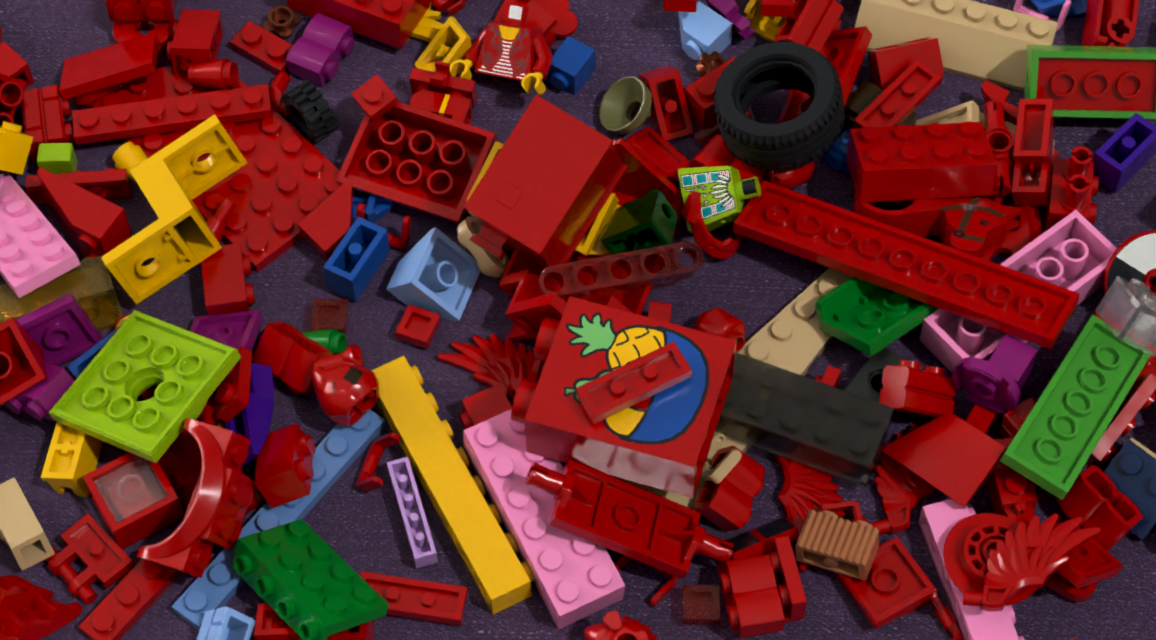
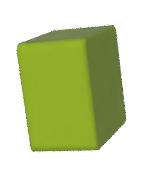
M40 143L37 155L38 167L54 174L77 171V157L73 144Z

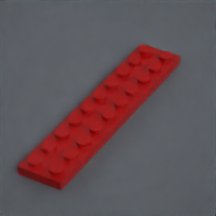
M765 180L760 185L761 196L751 198L733 223L734 233L1048 349L1053 347L1079 301L1080 293Z

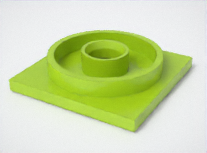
M134 310L48 413L57 422L153 463H157L179 434L185 430L183 426L186 418L193 420L198 418L208 398L241 359V355L235 348ZM158 385L154 392L155 396L144 401H137L142 392Z

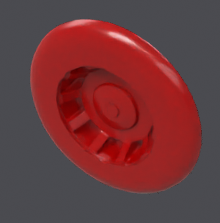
M981 513L961 520L951 529L944 543L943 557L947 573L960 591L963 593L964 590L983 592L986 580L985 574L988 572L987 560L990 558L989 552L993 549L996 551L997 540L1002 539L1005 543L1006 531H1011L1013 536H1015L1019 525L1018 521L1000 514ZM1037 588L1021 590L1011 597L1005 606L1027 599Z

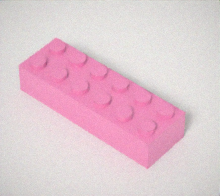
M1074 210L1000 265L1080 293L1078 304H1080L1103 287L1106 266L1117 248L1077 210ZM939 308L924 319L920 341L953 373L954 368L963 358L975 357L989 361L1007 333ZM1007 334V335H1009V336H1011V337H1013V338H1015V339H1017V340H1019V341H1021V342H1023V343H1025V344L1028 342V341H1026V340H1024V339H1021V338H1018V337H1016V336Z
M512 409L463 430V444L489 497L497 508L506 530L512 535L522 561H526L534 576L533 582L559 630L623 600L625 584L605 547L549 525L556 501L554 494L532 485H527L525 481L529 478L527 473L533 462L560 474L563 473V467L558 460L527 452L525 424L512 421Z

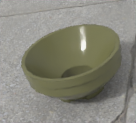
M626 76L613 83L603 96L600 104L599 118L601 124L607 130L620 135L628 134L642 127L646 119L650 117L652 110V94L649 87L642 80L634 76ZM638 105H641L639 112L637 113L635 118L631 120V114L633 110Z

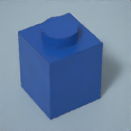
M568 36L553 54V61L548 72V82L558 90H565L576 95L596 69L595 49Z

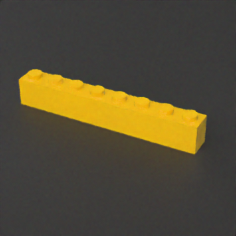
M402 356L371 370L379 381V399L377 404L392 432L401 436L399 445L406 457L409 458L410 465L492 614L494 615L531 597V582L534 581L533 573L526 561L520 563L515 553L518 552V548L510 532L504 534L499 526L502 520L497 508L493 503L488 505L483 495L486 492L478 475L471 476L467 468L470 466L465 451L462 447L456 449L453 444V431L446 419L443 421L439 419L436 413L439 411V408L432 393L425 394L421 386L424 384L423 378L417 366L410 367L405 356Z

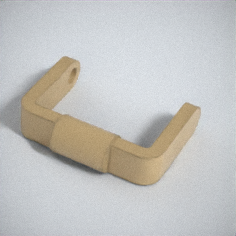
M717 432L714 435L701 475L704 480L713 481L715 484H719L742 458V454L738 449H731L715 468L708 463L718 449L726 442V436L721 432Z

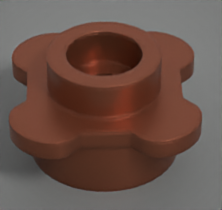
M277 6L269 12V20L265 21L263 26L267 31L279 34L281 38H289L293 34L292 30L295 25L301 23V17L298 13H293L292 9L287 6Z
M714 51L711 55L707 53L700 55V60L697 63V71L700 78L725 63L718 52Z

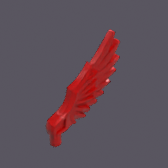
M495 334L490 335L491 343L478 335H473L472 341L477 347L453 341L451 348L458 353L438 354V361L472 373L474 381L489 387L500 384L507 398L510 397L507 393L509 381L514 378L529 380L535 359L534 350H529L527 354L524 343H519L517 350L511 339L505 338L504 346Z
M912 424L908 433L917 429V425ZM902 432L896 433V440L903 437ZM882 454L879 456L881 465H878L875 470L878 476L875 478L874 484L877 486L876 493L882 500L881 506L885 519L870 522V524L879 530V535L889 532L891 534H898L910 528L911 513L916 504L925 497L934 494V487L889 456L886 457Z
M797 429L789 439H786L779 446L775 454V459L782 469L784 485L777 500L784 509L786 519L797 526L799 535L809 510L813 509L819 512L818 507L821 505L843 502V498L836 494L839 486L831 482L832 475L825 473V468L812 464L813 460L800 449L808 439L807 434L801 429ZM843 510L833 512L836 515H838L839 518L841 517L843 519L845 516V512ZM799 562V572L805 573L809 564Z
M1056 513L1051 515L1041 525L1040 517L1034 516L1027 531L1025 523H1019L1015 536H1013L1011 531H1006L1005 543L1002 539L997 540L996 551L993 549L989 552L990 558L987 560L988 572L986 573L983 592L964 590L963 605L981 607V610L988 612L1002 611L1010 598L1021 590L1043 588L1047 578L1068 563V556L1066 555L1099 536L1100 528L1093 527L1077 530L1083 524L1082 517L1068 520L1055 528L1059 520V515Z

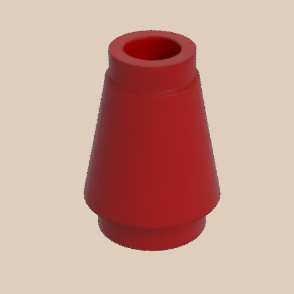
M227 58L190 65L188 68V81L191 85L225 90L235 88L238 84L239 70L237 63L230 62Z

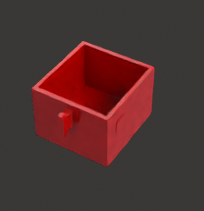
M536 94L464 205V208L482 226L478 234L473 233L469 240L500 260L506 254L503 248L506 244H509L559 276L629 167L625 165L614 147L613 140Z

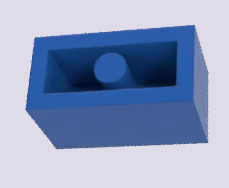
M357 217L323 267L327 289L357 302L390 253L387 229Z

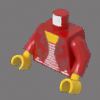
M509 4L507 23L490 22L488 27H485L471 44L472 46L463 55L462 60H455L450 64V74L456 77L458 72L463 71L460 78L471 80L472 73L470 68H475L474 72L520 80L523 89L528 95L531 93L532 87L535 86L536 92L540 95L546 91L543 80L547 77L553 61V55L546 38L543 36V30L526 26L529 7Z

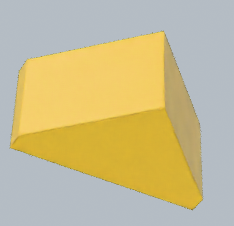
M449 16L414 65L418 69L435 72L436 61L451 64L455 60H462L463 55L472 46L471 38L454 17Z

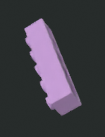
M404 457L387 462L388 473L416 569L438 563L437 552L409 458Z

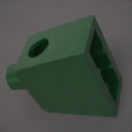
M657 189L649 190L645 196L621 206L600 241L617 263L621 265L670 246L678 218L677 212L667 201L663 192Z

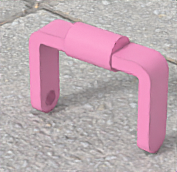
M1016 0L1013 8L1015 12L1055 21L1036 10L1022 6L1024 0ZM1071 0L1065 1L1059 18L1055 21L1058 22L1057 31L1065 22L1072 3Z

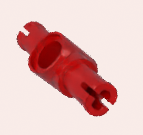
M993 101L987 102L983 106L984 130L997 161L992 195L998 196V189L1001 187V196L1010 194L1012 190L1009 169L1012 166L1011 153L1014 145V136L1005 126L1004 104L996 101L995 110Z

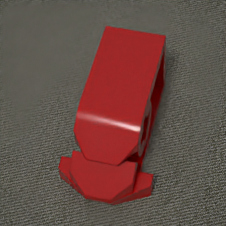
M1087 0L1081 46L1124 47L1135 35L1139 0Z

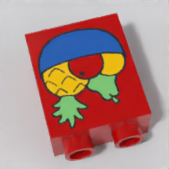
M569 296L561 321L545 318L540 326L534 348V359L544 361L545 364L538 382L524 378L521 380L514 397L511 420L525 424L526 447L529 453L565 463L570 459L611 476L694 499L734 376L737 341ZM671 342H675L692 369V377L593 424L576 395V388Z

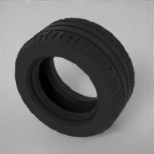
M773 42L751 48L736 57L725 68L715 86L713 97L714 110L724 144L733 156H736L737 159L749 166L772 171H784L802 167L825 154L834 145L842 132L845 121V108L838 74L832 63L813 48L793 42ZM780 89L799 90L807 93L813 99L804 113L795 119L779 124L760 123L746 115L747 110L755 100L764 94Z

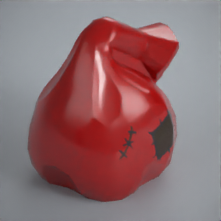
M356 344L349 345L339 354L317 359L312 367L315 393L324 414L333 422L347 427L357 423L375 406L379 399V381L375 373L363 366L362 351Z

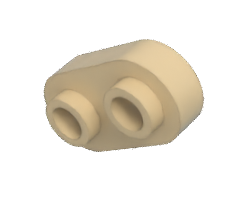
M468 216L457 226L459 242L471 252L477 260L478 268L484 275L500 278L510 261L508 256L505 254L503 259L500 260L471 242L469 239L472 234H478L482 226L472 216Z

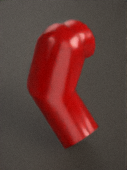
M278 72L269 87L271 107L274 111L287 117L290 114L285 110L282 94L285 93L291 80L287 73Z

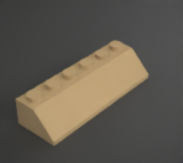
M861 0L855 28L867 26L872 33L867 50L926 37L938 38L943 70L945 72L983 82L987 80L999 86L1024 92L1027 45H1053L1058 22L972 0Z

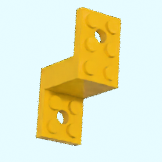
M215 114L129 170L159 219L103 255L101 259L136 305L222 248L192 200L248 162ZM210 153L207 159L197 162L201 155ZM154 258L149 265H141L145 260Z

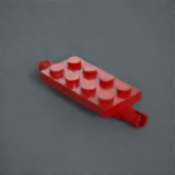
M569 459L564 466L563 473L560 474L533 462L527 473L529 478L526 479L525 484L554 494L556 501L550 526L682 579L689 572L691 559L697 553L717 560L724 565L732 556L733 550L731 549L734 548V543L705 533V528L699 525L700 512Z

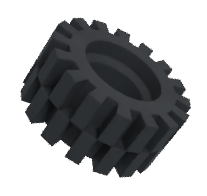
M304 80L282 94L285 110L290 114L288 116L294 121V126L297 130L300 129L301 135L306 137L310 143L316 144L338 129L337 120L333 116V110L328 107V101L323 99L320 90L317 91L316 86L313 83L311 84L310 81Z

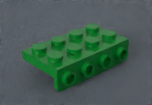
M852 277L816 302L820 330L869 356L881 351L901 336L907 334L910 330L921 324L925 318L939 309L856 277Z
M302 519L239 538L237 541L232 562L235 572L302 640H327L330 635L386 616L389 604Z

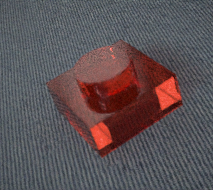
M314 299L311 331L337 328L339 332L346 334L349 312L348 299Z
M683 585V625L720 624L719 585Z

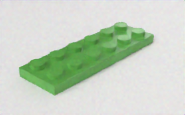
M1092 314L1000 459V462L1063 500L1153 351Z

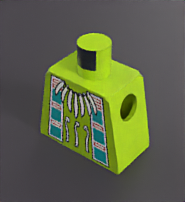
M732 166L678 169L683 204L685 206L690 192L700 193L701 215L709 231L734 222L746 206V199L761 196V186L758 178L752 177L741 180L739 170ZM687 222L688 232L693 233L690 222Z

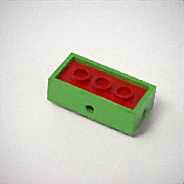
M1027 45L1024 99H1053L1054 117L1130 119L1137 113L1144 119H1156V47Z

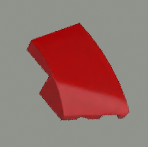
M947 412L884 446L881 451L966 508L1007 449L951 412Z
M16 575L0 577V640H39L81 615L83 606L76 602L67 605L53 599L52 591L33 585L30 581Z

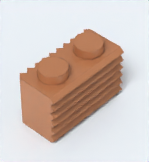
M813 509L809 510L795 545L796 561L866 581L879 548V530L866 521L857 520L850 522L848 519L843 520L841 517L839 518L838 515L831 511L822 510L816 512Z

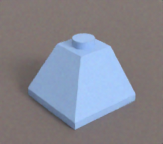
M435 227L398 262L386 290L407 306L410 304L440 314L441 318L456 322L460 321L481 271L478 268L476 259Z

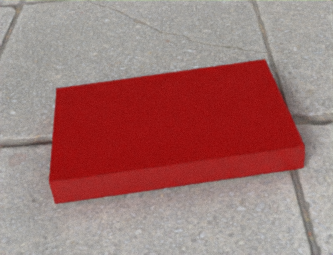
M153 32L65 59L59 88L63 100L72 99L154 74L156 72L159 39L156 33Z

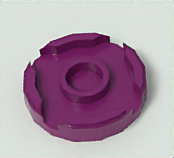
M975 357L963 358L953 370L952 379L955 387L960 392L963 388L969 393L967 399L974 405L978 404L994 413H1005L1006 409L1009 411L1014 410L1020 400L1021 392L1014 379L1000 367L986 360Z

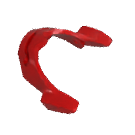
M690 192L682 215L687 222H690L696 244L714 258H732L738 250L743 236L734 233V239L728 238L724 241L716 239L703 221L700 193ZM750 199L745 200V205H747Z

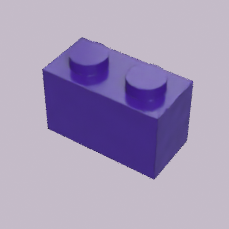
M1135 113L1095 152L1092 161L1094 162L1093 176H1099V183L1115 194L1156 153V126Z

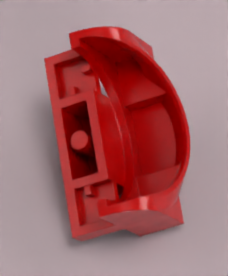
M186 418L183 428L186 430V434L196 439L202 458V469L180 526L163 541L140 547L136 557L196 578H202L205 568L210 563L213 545L232 551L235 541L241 534V524L247 507L253 500L255 481L239 473L242 464L247 459L248 446L251 440L232 430Z

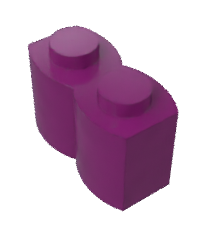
M318 12L310 20L303 35L295 42L286 58L288 72L321 87L328 80L334 79L339 69V62L345 56H349L355 46L352 26Z

